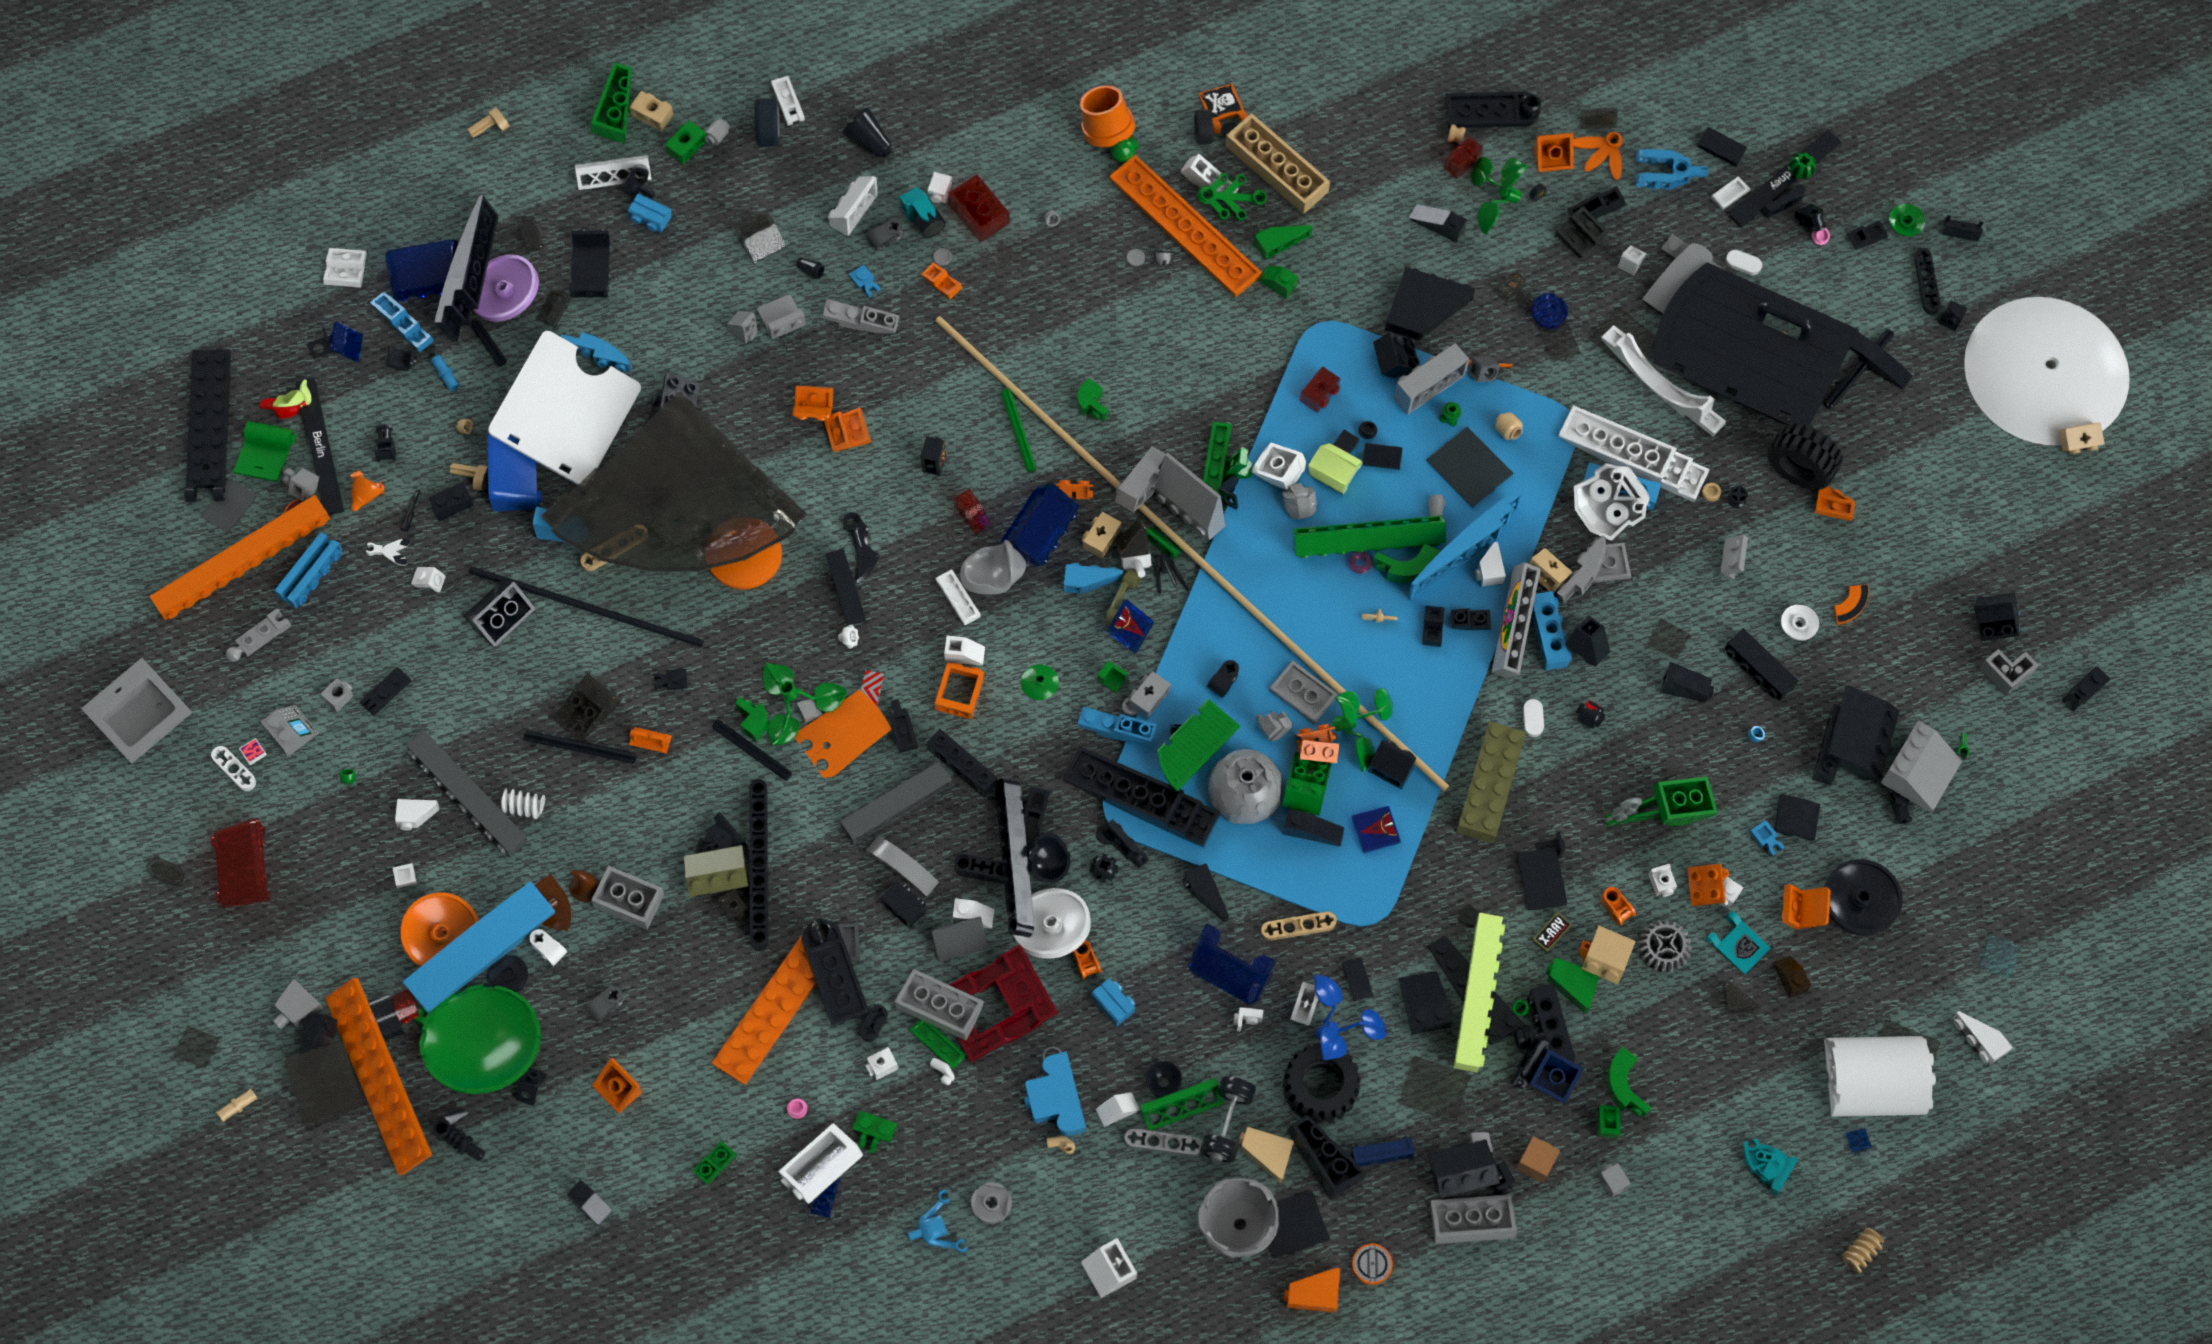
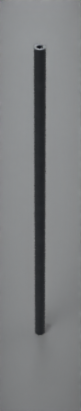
M473 566L469 569V574L498 583L502 579L507 578ZM510 579L521 590L698 647H702L704 643L702 639Z

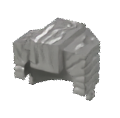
M1296 483L1289 486L1290 490L1282 492L1284 508L1289 513L1290 518H1307L1317 511V501L1312 486L1304 488L1301 483Z
M1273 711L1263 718L1260 714L1256 715L1255 718L1258 728L1267 741L1279 740L1292 728L1291 725L1293 724L1285 712L1277 715Z

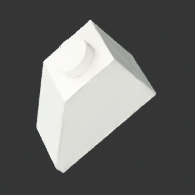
M1498 542L1492 544L1479 562L1478 569L1475 570L1477 581L1480 580L1481 587L1504 583L1506 575Z
M397 799L395 817L397 827L406 831L418 828L439 811L437 800Z
M955 898L953 924L981 916L983 927L992 929L995 909L977 901Z

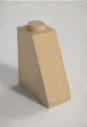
M1247 1127L1246 1133L1242 1132L1239 1139V1144H1242L1241 1151L1277 1182L1282 1183L1294 1141Z

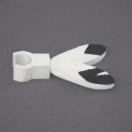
M400 539L384 547L374 543H367V547H373L374 550H367L366 554L369 556L383 554L395 564L405 566L408 564L406 558L396 551L406 548L410 544V540Z

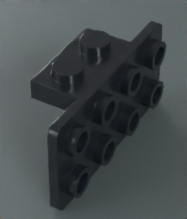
M670 372L665 374L662 390L652 396V410L648 416V429L656 430L655 439L657 441L683 450L690 448L699 384L697 382Z

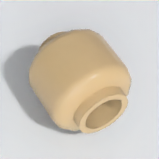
M1502 413L1496 418L1495 430L1504 439L1515 440L1521 435L1523 424L1513 413Z

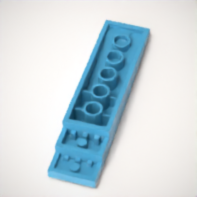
M1518 487L1501 499L1454 538L1411 583L1408 599L1412 600L1499 540L1502 528L1509 524L1512 513L1519 508L1523 495L1521 489Z
M530 881L405 979L403 984L428 1013L522 943L524 938L554 915L555 910Z

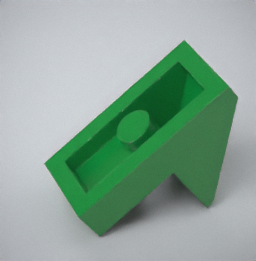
M1241 447L1226 461L1224 480H1228L1233 475H1236L1237 479L1251 477L1252 462L1247 457L1248 449Z
M1599 1105V1125L1596 1135L1599 1137L1618 1138L1621 1134L1619 1107Z

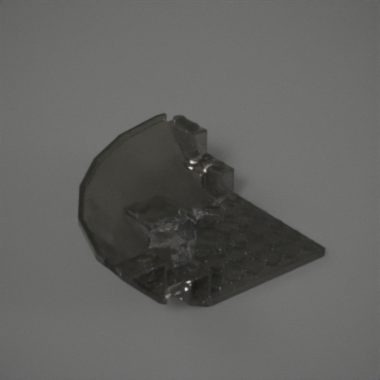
M678 391L600 470L595 468L570 494L565 492L541 517L553 528L551 531L559 539L603 562L648 572H698L745 561L790 537L796 531L795 527L808 514L766 474L756 467ZM773 490L774 495L768 496L767 492ZM585 491L586 495L582 498L579 497V493ZM675 517L680 518L679 524H674L673 519Z

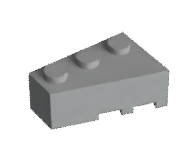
M1152 446L1124 482L1118 485L1115 491L1117 494L1115 502L1134 513L1156 492L1155 486L1165 453Z

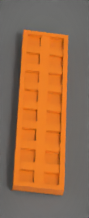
M802 935L712 1062L713 1066L743 1085H746L816 985L802 946Z

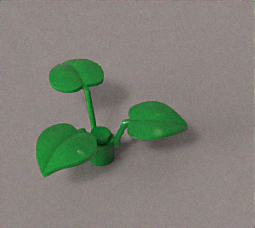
M1480 157L1473 167L1471 174L1473 185L1481 186L1487 180L1501 188L1499 194L1502 199L1492 200L1491 203L1484 202L1478 211V224L1485 235H1488L1489 230L1499 216L1500 210L1496 203L1507 204L1509 201L1516 204L1521 199V191L1512 187V185L1520 178L1528 165L1515 158L1508 159L1501 169V184L1488 177L1493 171V163L1489 158Z
M766 663L763 671L764 687L771 695L777 696L782 694L785 698L784 702L787 710V717L782 714L776 715L768 723L767 730L771 743L773 745H783L793 740L798 734L800 728L799 721L795 718H790L789 701L795 700L798 694L816 701V707L820 711L832 712L842 704L847 695V690L838 684L824 683L816 687V697H813L803 692L800 688L795 687L793 684L794 673L789 667Z
M1379 688L1375 692L1374 704L1377 709L1358 715L1360 701L1354 691H1346L1335 697L1341 707L1343 716L1334 717V730L1337 732L1346 731V735L1351 734L1359 737L1356 740V753L1361 772L1366 771L1374 757V747L1370 738H1364L1363 734L1352 730L1356 727V720L1377 713L1382 721L1390 718L1393 705L1391 697L1385 688Z

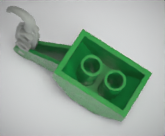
M1708 776L1657 782L1653 785L1654 797L1644 801L1639 797L1625 800L1620 804L1622 807L1613 809L1614 812L1605 815L1604 818L1607 826L1661 818L1664 824L1672 827L1697 822L1712 817L1718 812ZM1658 805L1659 810L1632 815L1635 814L1637 811L1647 809Z

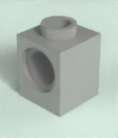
M338 678L320 694L323 701L336 712L353 697L352 687L346 681L341 682ZM337 692H343L339 697L334 696Z
M1618 1163L1614 1166L1609 1164L1601 1169L1602 1172L1598 1178L1611 1198L1628 1189L1631 1185Z

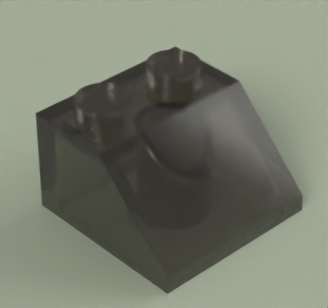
M767 210L734 227L736 238L754 264L786 247L775 222Z

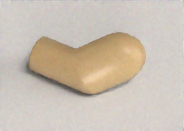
M1064 1135L1046 1138L1048 1148L1059 1147L1067 1154H1071L1075 1150L1073 1141Z

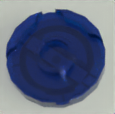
M1544 293L1539 295L1532 303L1531 314L1534 321L1541 327L1555 329L1566 320L1568 308L1561 297H1557L1553 293Z

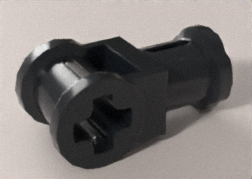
M381 424L376 427V432L378 433V439H375L377 462L388 459L396 461V448L393 438H391V432L393 431L391 425Z
M1891 790L1889 800L1892 803V809L1895 810V823L1906 824L1911 822L1912 817L1909 815L1908 809L1909 799Z

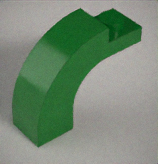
M1424 543L1420 553L1414 559L1406 562L1396 561L1377 552L1372 566L1381 572H1387L1386 580L1403 584L1412 583L1441 551Z
M1621 1047L1608 1069V1090L1612 1100L1622 1111L1629 1106L1630 1111L1638 1117L1641 1115L1644 1118L1652 1107L1631 1091L1627 1081L1628 1072L1635 1065L1638 1058L1624 1047Z

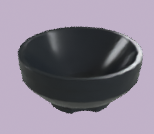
M1169 1061L1154 1063L1146 1073L1147 1087L1150 1092L1158 1097H1165L1176 1093L1182 1083L1180 1069ZM1165 1076L1169 1079L1170 1083L1167 1087H1160L1157 1080Z

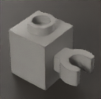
M289 468L283 472L286 476L282 479V482L289 485L288 494L301 501H305L316 492L319 476L304 468L297 474Z

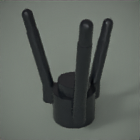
M1162 554L1156 557L1157 565L1154 566L1158 593H1161L1160 571L1163 574L1168 573L1173 585L1177 586L1172 569L1184 588L1188 590L1189 587L1176 568L1174 561H1171L1169 554Z

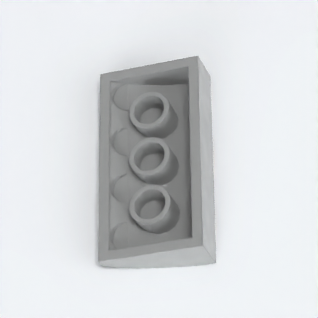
M913 969L895 1000L897 1009L964 1040H967L984 1004V1001Z
M1511 1195L1430 1201L1435 1244L1513 1239L1516 1237L1517 1229Z

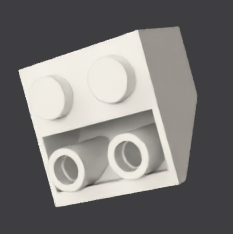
M1118 1238L1101 1246L1081 1262L1100 1298L1137 1278V1272Z

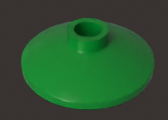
M1900 204L1893 208L1889 215L1890 226L1899 235L1912 237L1918 235L1924 229L1925 216L1914 205Z
M1042 664L1029 667L1021 677L1023 692L1034 700H1045L1052 697L1059 686V678L1056 672L1051 667ZM1037 678H1042L1043 681H1042V682H1037L1036 679H1037Z

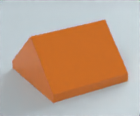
M1573 133L1537 136L1534 152L1538 172L1574 169Z
M613 1058L608 1061L592 1085L618 1113H621L642 1093L640 1085Z

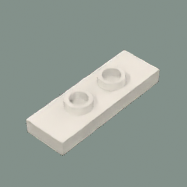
M952 569L935 578L964 626L981 617L978 609Z

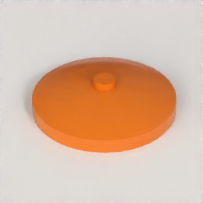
M737 518L725 522L712 533L706 547V560L710 572L722 584L734 589H752L765 584L776 574L782 560V547L779 537L766 523L753 518Z
M441 892L428 894L416 900L405 912L400 925L401 945L408 958L414 964L421 967L478 922L479 919L473 908L456 895Z

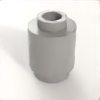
M723 119L715 120L705 131V141L709 145H718L728 134L730 126Z

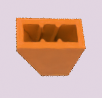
M1334 1268L1290 1283L1288 1289L1284 1290L1283 1301L1287 1302V1308L1336 1313L1340 1268Z

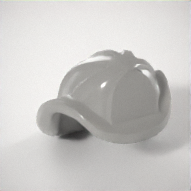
M1008 540L997 546L983 547L972 553L963 562L960 570L961 583L967 590L977 594L996 595L1004 593L1022 577L1026 569V561L1012 547Z

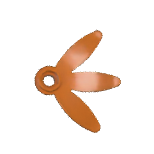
M1610 132L1605 138L1587 136L1573 139V145L1576 148H1600L1589 158L1584 171L1589 172L1593 170L1609 155L1611 174L1615 180L1620 179L1622 159L1618 148L1621 147L1623 138L1619 133ZM1616 139L1617 143L1612 144L1610 141Z

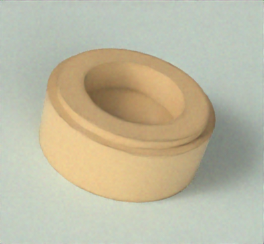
M1707 483L1702 489V496L1710 502L1718 500L1721 495V488L1716 483Z

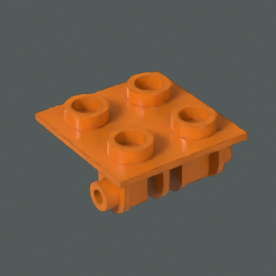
M1722 864L1687 867L1691 906L1726 903L1723 879L1729 876V871L1722 868Z

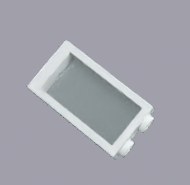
M833 1123L778 1172L783 1178L781 1180L782 1184L788 1190L792 1188L793 1194L799 1200L803 1198L809 1204L859 1160L863 1154L857 1144Z

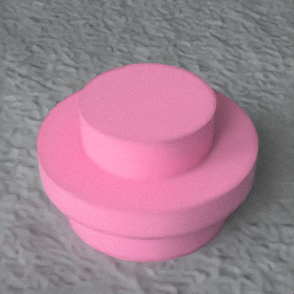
M1826 228L1821 231L1812 232V240L1817 245L1826 244L1830 238V233Z
M793 1099L787 1106V1112L794 1119L803 1118L807 1113V1105L801 1099Z

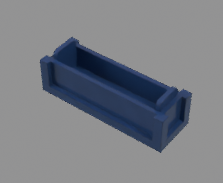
M1404 1136L1402 1140L1361 1147L1355 1144L1351 1151V1156L1359 1167L1413 1158L1415 1154L1412 1138H1407V1136Z

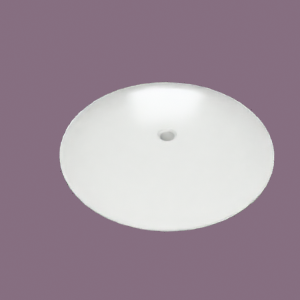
M2029 297L2005 303L1988 313L1978 323L1967 343L1964 360L1965 375L1974 400L1986 416L1996 425L2023 440L2037 444L2057 446L2061 445L2060 429L2101 422L2103 431L2116 419L2126 401L2129 390V369L2120 343L2101 320L2087 310L2070 302L2048 297Z

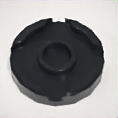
M504 955L490 966L488 978L492 987L497 985L517 992L527 982L528 968L518 956Z

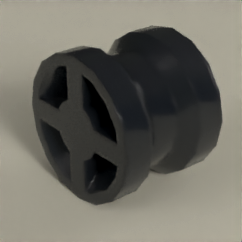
M1742 486L1733 487L1727 497L1729 505L1734 508L1743 507L1748 498V492Z

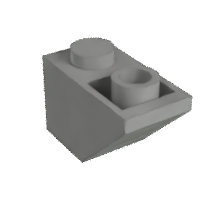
M738 311L727 324L728 332L745 344L749 339L753 340L757 335L756 318L752 312Z

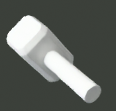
M1149 549L1123 551L1121 553L1123 570L1136 569L1138 576L1144 577V568L1152 565Z

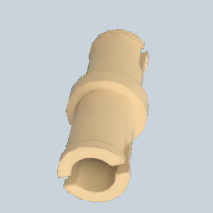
M249 1089L238 1098L231 1099L229 1104L216 1111L221 1121L225 1122V1120L237 1112H242L244 1107L258 1098Z

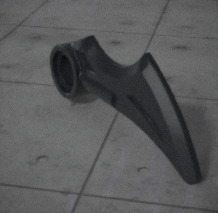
M850 512L843 518V527L846 531L851 532L857 555L856 583L859 584L873 570L880 555L874 552L868 544L869 527L861 520L860 515ZM855 519L858 523L856 526L850 527L847 525V521Z

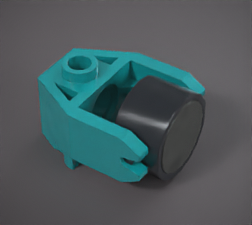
M916 187L899 196L900 207L909 223L915 220L914 224L924 238L933 237L943 230L946 222L929 201L924 191L922 192Z

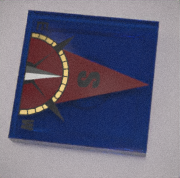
M1124 600L1106 631L1131 652L1137 653L1154 621L1129 600Z
M1389 806L1351 817L1363 853L1401 843Z

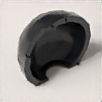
M1043 833L1032 839L1028 844L1029 873L1034 879L1044 883H1056L1062 880L1068 873L1071 856L1065 843L1059 838L1060 836L1053 833Z

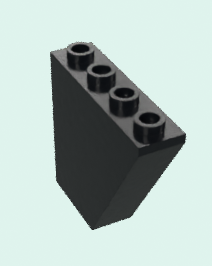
M1405 267L1386 321L1385 330L1420 341L1469 303L1474 297L1476 288L1468 284L1454 282L1449 278L1438 277L1433 273L1419 271L1417 268Z

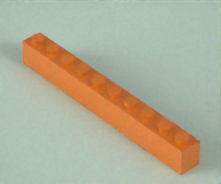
M313 495L149 597L165 620L168 618L172 619L181 610L192 607L195 602L202 598H207L216 589L225 587L229 581L241 577L250 568L259 566L263 560L275 556L278 551L284 547L291 546L297 539L309 535L317 527L324 526L330 520V517L316 495Z

